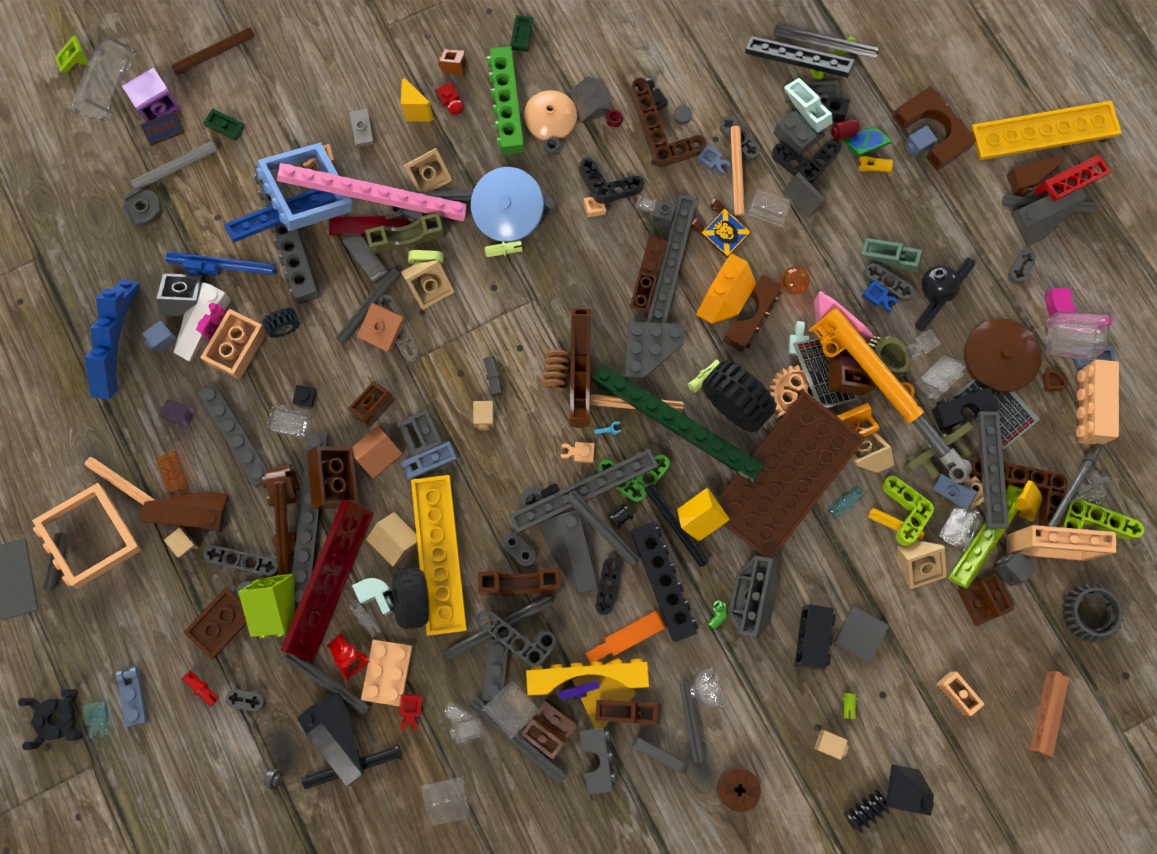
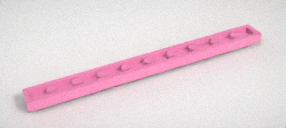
M280 163L277 181L427 214L439 213L441 217L464 221L465 203Z

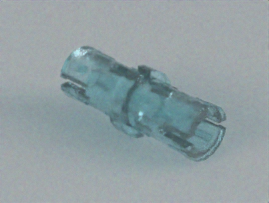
M856 486L849 494L842 496L838 503L827 510L829 515L832 513L831 517L836 520L847 509L851 510L853 505L865 496V493L860 492L862 489Z

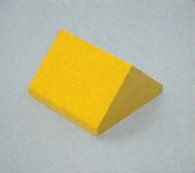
M404 78L401 87V107L405 120L431 122L434 118L430 102Z
M706 488L677 509L681 528L698 542L730 520L709 488Z

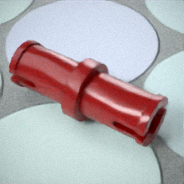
M192 670L188 671V674H185L181 680L193 690L195 696L198 695L209 707L213 706V703L215 704L220 697L208 688V684L205 681L202 682Z

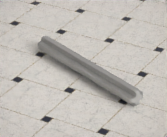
M210 141L131 181L135 189H141L217 151V148Z

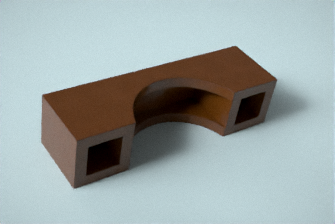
M762 274L751 293L757 308L756 314L751 319L745 321L734 320L723 342L743 352L745 347L749 349L754 341V338H752L754 332L759 333L763 326L761 322L763 317L768 318L773 309L770 307L772 302L777 303L782 293L779 290L782 285Z

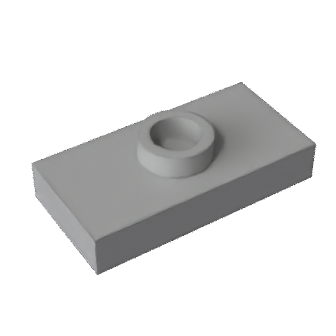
M362 109L349 112L356 147L374 144L368 110Z

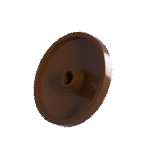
M992 319L979 325L970 334L964 347V361L972 378L986 389L991 388L994 392L1010 393L1024 388L1034 380L1041 367L1042 353L1036 337L1027 327L1009 319Z

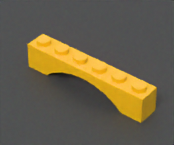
M631 659V663L623 664L622 660L610 661L611 665H603L602 661L590 662L591 666H583L582 663L570 664L571 667L563 668L562 664L550 665L551 669H543L542 666H530L531 670H526L528 696L548 695L565 681L587 675L610 678L627 689L648 688L647 662H643L642 659Z

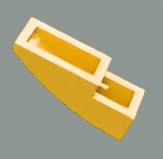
M1028 480L1021 490L1014 508L1020 510L1018 516L1033 522L1042 504V496L1037 486Z

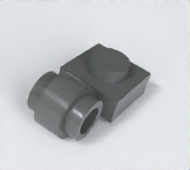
M390 206V213L394 217L401 218L405 215L411 223L425 216L418 211L400 208L396 212L399 207Z

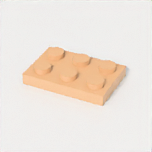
M379 640L372 641L369 656L370 662L367 666L361 700L394 706L400 705V694H404L413 646Z

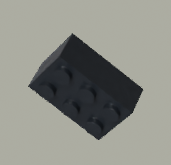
M812 604L802 607L794 666L813 670H826V667L830 665L831 654H828L829 646H832L833 643L831 626H834L836 621V614L833 613L834 608Z

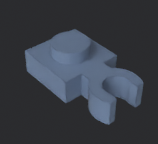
M709 144L697 157V161L710 171L715 167L717 173L721 176L725 174L721 167L724 166L729 169L731 166L727 160H721L723 154Z

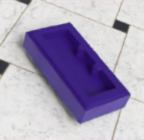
M598 681L561 691L559 693L560 700L575 696V700L586 697V692L599 688Z

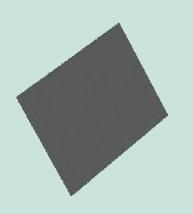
M25 538L0 545V620L37 610Z

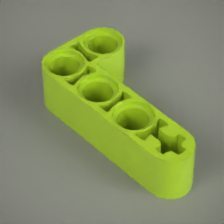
M1081 499L1071 501L1065 511L1063 525L1060 527L1067 528V523H1069L1072 529H1082L1084 524L1100 531L1116 532V537L1124 540L1135 539L1144 534V526L1141 522ZM1072 505L1077 508V513L1072 510ZM1091 512L1095 514L1096 520L1092 519ZM1110 519L1113 520L1114 527L1111 526Z

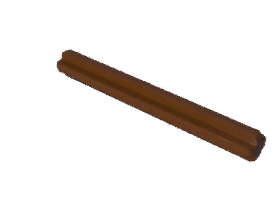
M248 27L172 64L171 67L175 74H179L253 38L254 33Z
M275 482L273 490L278 574L286 575L290 574L286 489L284 482Z

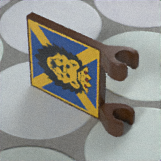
M714 199L710 208L719 214L706 227H704L700 220L695 219L691 224V228L728 258L751 234V231L732 215L718 199Z

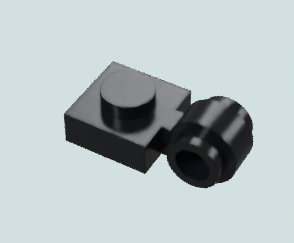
M644 78L649 84L657 111L667 106L668 101L660 89L657 88L653 91L655 87L651 78ZM637 86L639 91L644 90L642 87Z

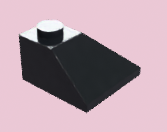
M891 764L886 807L931 816L934 807V794L920 770Z

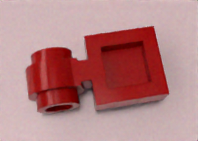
M451 82L435 89L436 95L443 107H447L451 116L462 113L464 107Z

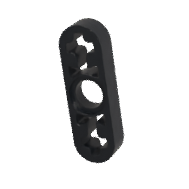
M608 558L603 563L595 604L596 611L601 615H607L613 609L621 567L620 562L616 558ZM610 562H614V566H617V569H614L612 572V576H616V579L603 577L604 574L608 575L609 568L606 567V564L610 565ZM605 581H611L614 588L612 591L606 592L603 590L602 584ZM600 593L607 596L612 595V599H607V604L610 605V608H606L605 611H601L602 608L598 606L599 603H603L604 597H600Z

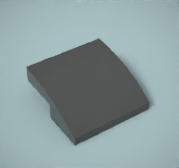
M853 606L844 620V625L837 635L834 644L871 663L889 625Z

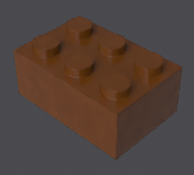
M316 446L307 451L312 509H339L342 499L357 505L358 496L353 447Z

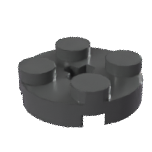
M135 189L125 197V203L122 206L126 218L139 227L151 224L162 214L161 201L150 190ZM140 204L146 205L144 210H138Z

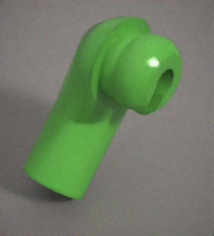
M721 600L714 602V618L707 623L713 630L717 629L727 619L726 604Z

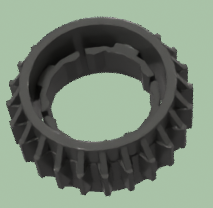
M1094 583L1083 584L1079 587H1074L1073 591L1068 592V597H1064L1065 603L1062 604L1063 611L1061 612L1064 619L1062 620L1066 622V628H1070L1071 634H1076L1078 639L1083 638L1085 642L1091 641V643L1103 642L1105 639H1111L1112 635L1118 634L1117 629L1122 628L1121 622L1124 621L1123 605L1120 604L1119 598L1114 595L1115 592H1110L1108 587L1103 588L1101 584L1094 585ZM1095 597L1105 605L1107 619L1101 628L1091 629L1080 621L1078 606L1084 598Z

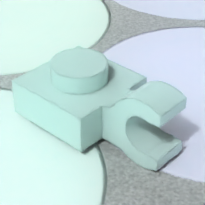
M797 321V324H795V335L789 336L788 355H797L793 343L809 340V336H803L805 322Z

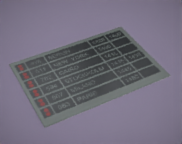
M819 338L793 343L816 401L829 408L858 400L856 395L829 391L828 356L824 354Z
M973 379L957 392L955 396L962 393L966 395L972 394V390L983 386ZM992 391L999 406V409L995 412H999L1002 448L1005 449L1040 419L1015 392L999 393Z

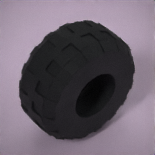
M418 568L398 570L394 573L392 580L393 604L397 625L404 629L421 628L429 621V596L425 574Z

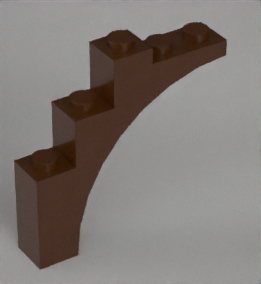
M572 308L570 426L576 428L589 427L591 309Z

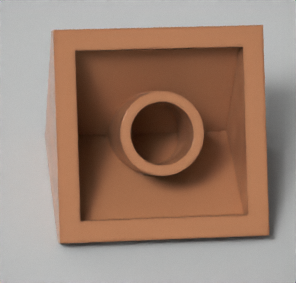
M379 426L353 446L354 458L372 479L403 455Z

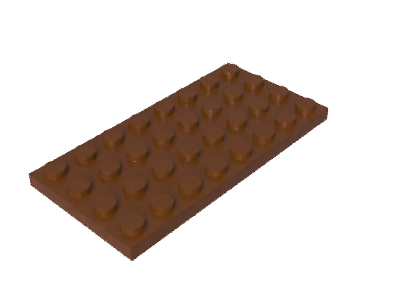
M803 391L752 455L754 459L764 464L755 480L751 482L738 474L717 500L730 519L723 526L763 557L773 558L866 438Z

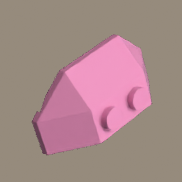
M822 291L818 293L814 299L816 323L837 307L867 344L871 338L875 337L863 323L837 301L825 295Z

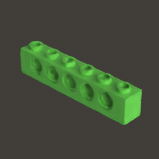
M511 46L490 48L491 56H487L488 67H492L493 71L489 72L490 83H494V88H491L492 100L496 99V104L493 105L494 116L498 115V121H495L496 132H500V137L497 138L498 149L502 148L503 155L524 153ZM507 132L513 133L511 135H506Z

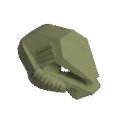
M886 336L885 339L883 337L870 339L868 345L896 378H900L908 373L911 362L903 341L893 336Z

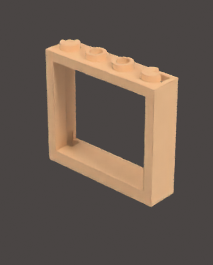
M99 483L32 520L35 524V527H33L34 532L45 541L43 547L48 554L52 553L55 558L52 560L55 567L63 571L64 576L62 578L68 587L71 585L75 589L82 587L142 551L106 491ZM97 496L127 546L75 577L44 525Z
M1032 525L1006 535V554L1021 552L1024 556L1087 561L1116 553V532ZM1036 530H1040V537L1036 536Z

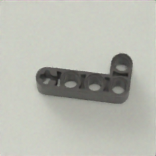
M483 610L477 615V624L531 666H539L556 644V638L551 632L540 631L530 642L493 612ZM490 615L489 620L495 623V625L483 624L484 619L482 617ZM505 626L507 634L504 637H499L497 634L498 629ZM544 635L550 637V642L546 646H543L541 643ZM521 639L522 647L518 650L514 649V641ZM536 651L538 658L536 661L531 662L529 654Z

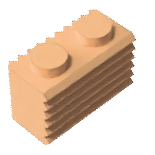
M949 672L937 682L939 689H942V693L948 696L947 699L953 702V705L956 706L958 712H961V715L972 716L984 706V702L958 672Z

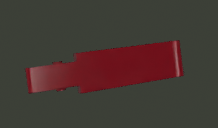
M386 216L333 217L329 219V235H366L365 230L380 226L389 228L403 227L408 225V220L386 219Z

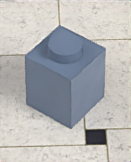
M925 126L908 137L905 142L906 150L916 158L933 148L938 139L930 128Z
M162 320L142 333L147 339L144 342L149 349H155L159 353L177 341V337Z

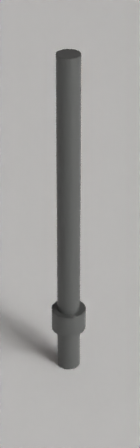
M1095 444L1092 451L1084 458L1082 468L1047 525L1048 527H1057L1089 470L1097 463L1098 455L1103 448L1101 444Z

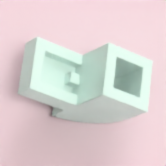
M368 578L352 585L360 604L364 605L376 599L383 615L393 612L391 607L394 604L390 596L385 595L391 592L392 589L385 582L376 578Z

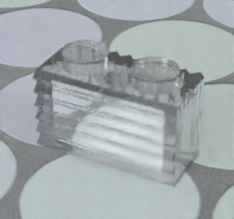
M285 405L272 406L266 428L270 432L307 439L313 417L305 409L297 408V411H294Z

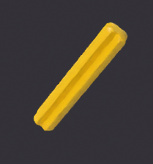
M875 508L869 511L868 517L893 530L898 531L903 524V521ZM908 530L905 535L908 536L911 531ZM921 531L916 540L921 541L925 532Z

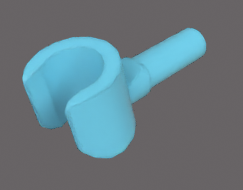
M614 422L610 427L596 429L594 433L610 432L613 435H617L621 430L616 431L613 426L620 425V422Z

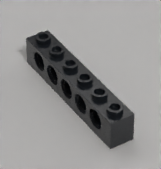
M654 522L632 529L630 533L673 643L697 634L696 630L699 629L695 618L691 619L689 614L691 607L688 600L683 599L681 593L684 591L680 580L676 581L674 576L676 569L673 562L669 563L667 555H669L666 544L661 543L659 538L662 536L659 526H655ZM653 540L656 543V548L648 549L645 542ZM660 558L663 561V566L661 568L654 567L653 559ZM663 576L670 579V585L667 587L660 584V578ZM669 595L677 597L678 602L676 605H670L667 602ZM677 613L684 615L685 622L683 624L675 622L674 617Z

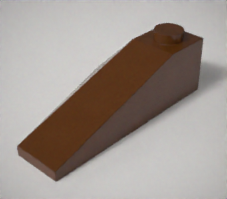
M206 491L144 502L141 521L221 532L228 494Z

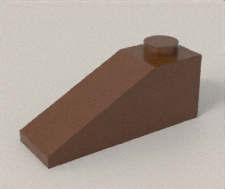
M1063 155L1012 168L1007 174V178L1013 195L1031 193L1039 183L1061 165L1066 156Z

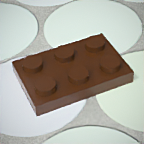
M225 587L183 633L210 659H214L247 624L241 600L230 589Z

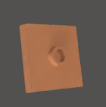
M371 303L357 337L387 352H391L405 318Z

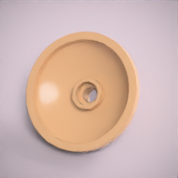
M548 90L537 93L527 102L524 109L526 128L533 136L544 141L551 137L558 140L565 138L573 131L577 122V109L574 102L567 95L559 91Z

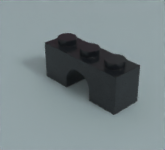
M983 387L972 390V394L966 395L962 393L955 396L954 400L948 401L944 399L937 402V406L932 409L940 431L956 426L964 421L961 415L962 407L969 408L973 412L975 419L978 412H995L998 410L999 406L991 388L983 389Z

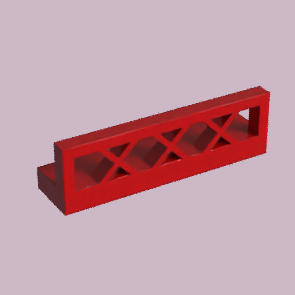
M1098 154L1045 180L1035 191L1039 196L1048 192L1055 202L1109 175L1111 170ZM1098 165L1102 173L1094 171V168ZM1084 173L1089 174L1088 180L1081 178V175ZM1073 180L1075 181V186L1068 185L1067 182ZM1061 187V193L1057 194L1054 188Z

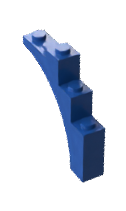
M121 280L113 289H105L96 297L99 319L90 327L93 349L85 356L91 397L110 399L118 390L116 368L119 338L128 308L134 296L140 290L138 282Z

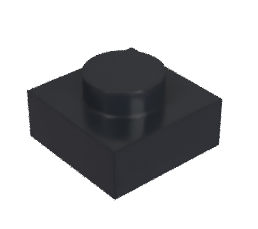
M296 385L292 403L297 406L313 408L316 389Z

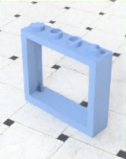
M321 142L258 160L256 168L258 179H262L264 190L272 198V206L275 210H278L280 221L286 225L288 231L351 212L352 199L349 196L333 193L337 200L336 202L292 215L270 173L271 170L278 169L280 163L292 165L314 158L321 172L339 176Z

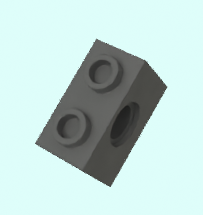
M1010 552L1006 556H1000L995 561L997 565L992 569L1009 587L1024 583L1037 570L1021 552L1013 554Z

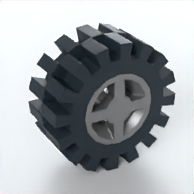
M289 307L287 309L282 308L280 311L279 309L275 310V313L271 312L270 316L267 315L262 320L264 328L271 338L283 337L285 334L288 335L291 331L294 332L295 329H298L300 325L295 310Z

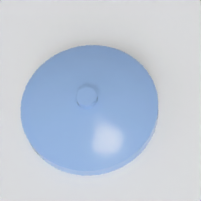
M513 167L497 168L484 175L475 186L471 198V212L477 227L485 235L501 242H514L529 236L539 225L544 213V196L536 180L525 171Z

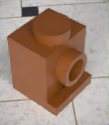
M444 49L438 61L442 73L459 74L460 77L464 76L468 66L465 51Z

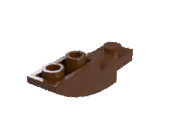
M649 236L630 308L648 313L667 244L666 240Z

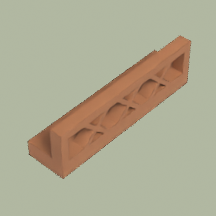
M1046 672L1030 751L1053 757L1069 682V677L1063 676L1060 672Z

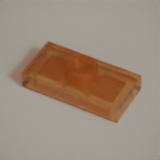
M175 451L156 458L168 494L171 495L188 488Z

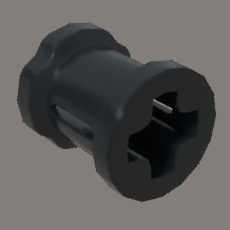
M625 504L615 513L608 515L617 529L627 520L634 518Z

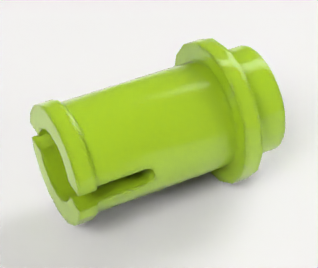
M844 693V697H842V700H844L843 718L849 719V710H851V719H856V700L858 698H856L854 693Z

